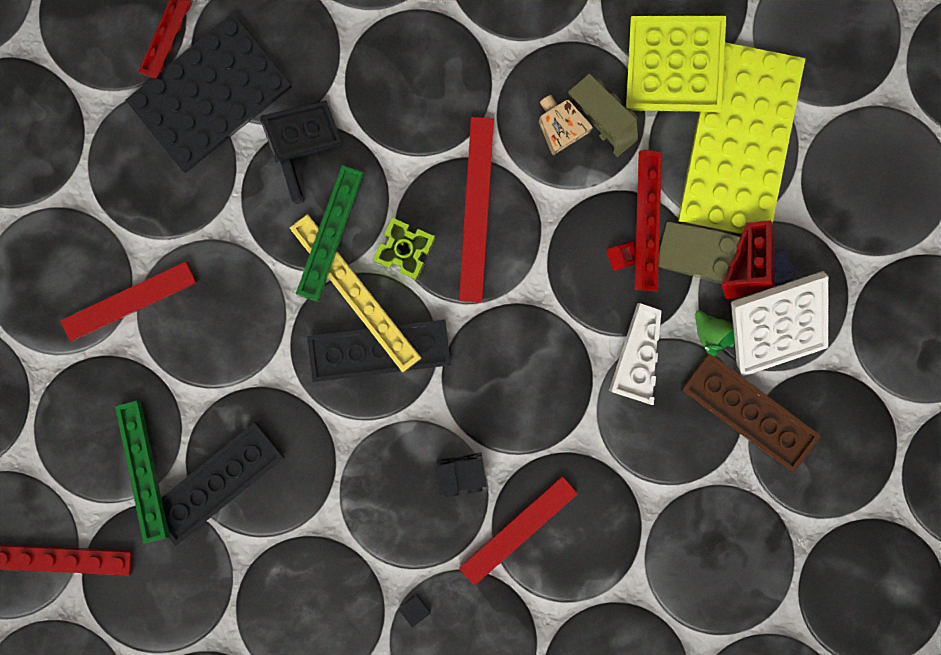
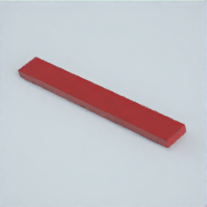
M471 117L459 301L482 303L494 118Z

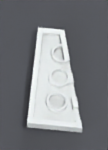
M637 303L609 391L654 405L653 387L656 383V376L654 375L655 362H657L658 358L656 350L660 334L661 310Z

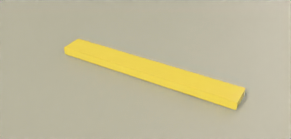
M307 214L292 225L290 229L310 254L319 228ZM337 252L328 278L404 373L418 362L421 357Z

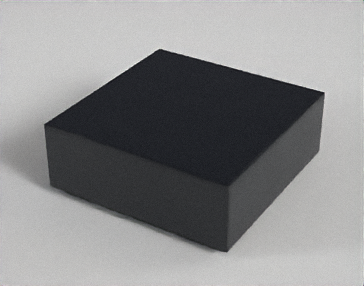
M417 593L398 608L412 628L431 614V611Z

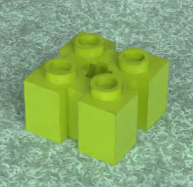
M391 218L384 233L389 238L386 246L380 243L372 261L391 270L396 265L400 267V274L418 281L425 265L420 261L423 254L429 256L436 238L417 229L416 234L409 232L411 228L408 224ZM405 244H408L410 253L405 254V256L401 255L400 246L404 247Z

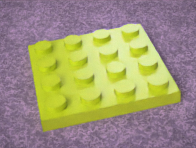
M631 16L626 109L630 108L632 111L721 112L726 16Z

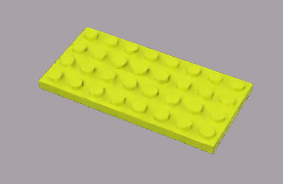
M725 42L721 112H699L677 220L678 223L742 235L748 222L771 220L773 224L806 58Z

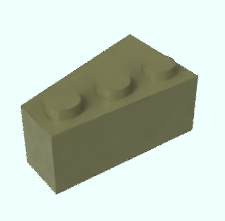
M588 74L568 91L570 102L590 124L592 123L601 132L599 137L603 141L606 138L614 146L613 153L616 157H619L638 140L636 114L630 108H624L619 97L614 93L610 94L599 78L595 79Z

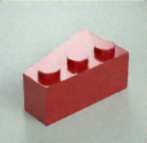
M772 221L748 222L737 245L738 250L734 260H731L729 265L730 269L726 279L724 278L721 284L726 299L744 298L775 287V234Z

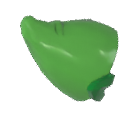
M698 310L695 313L697 333L708 354L716 357L717 352L727 346H734L733 323L708 316L702 310Z

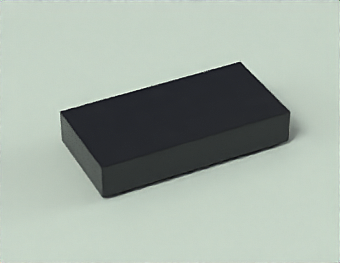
M293 160L281 161L292 202L295 204L303 203L305 200Z

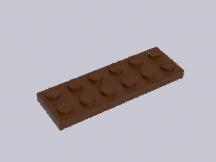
M708 353L680 389L792 473L797 470L821 437V435L730 367Z

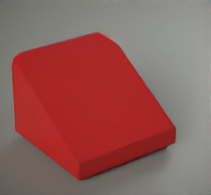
M633 241L606 250L613 271L635 264L636 248Z

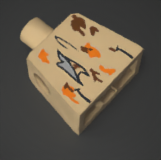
M549 95L540 101L546 113L540 117L539 124L552 155L560 152L592 130L591 124L569 100L558 105L553 96Z

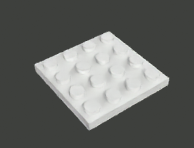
M824 271L731 302L737 371L742 377L828 348V276Z

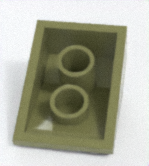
M666 222L659 247V268L722 284L729 272L731 260H734L740 237L715 230Z

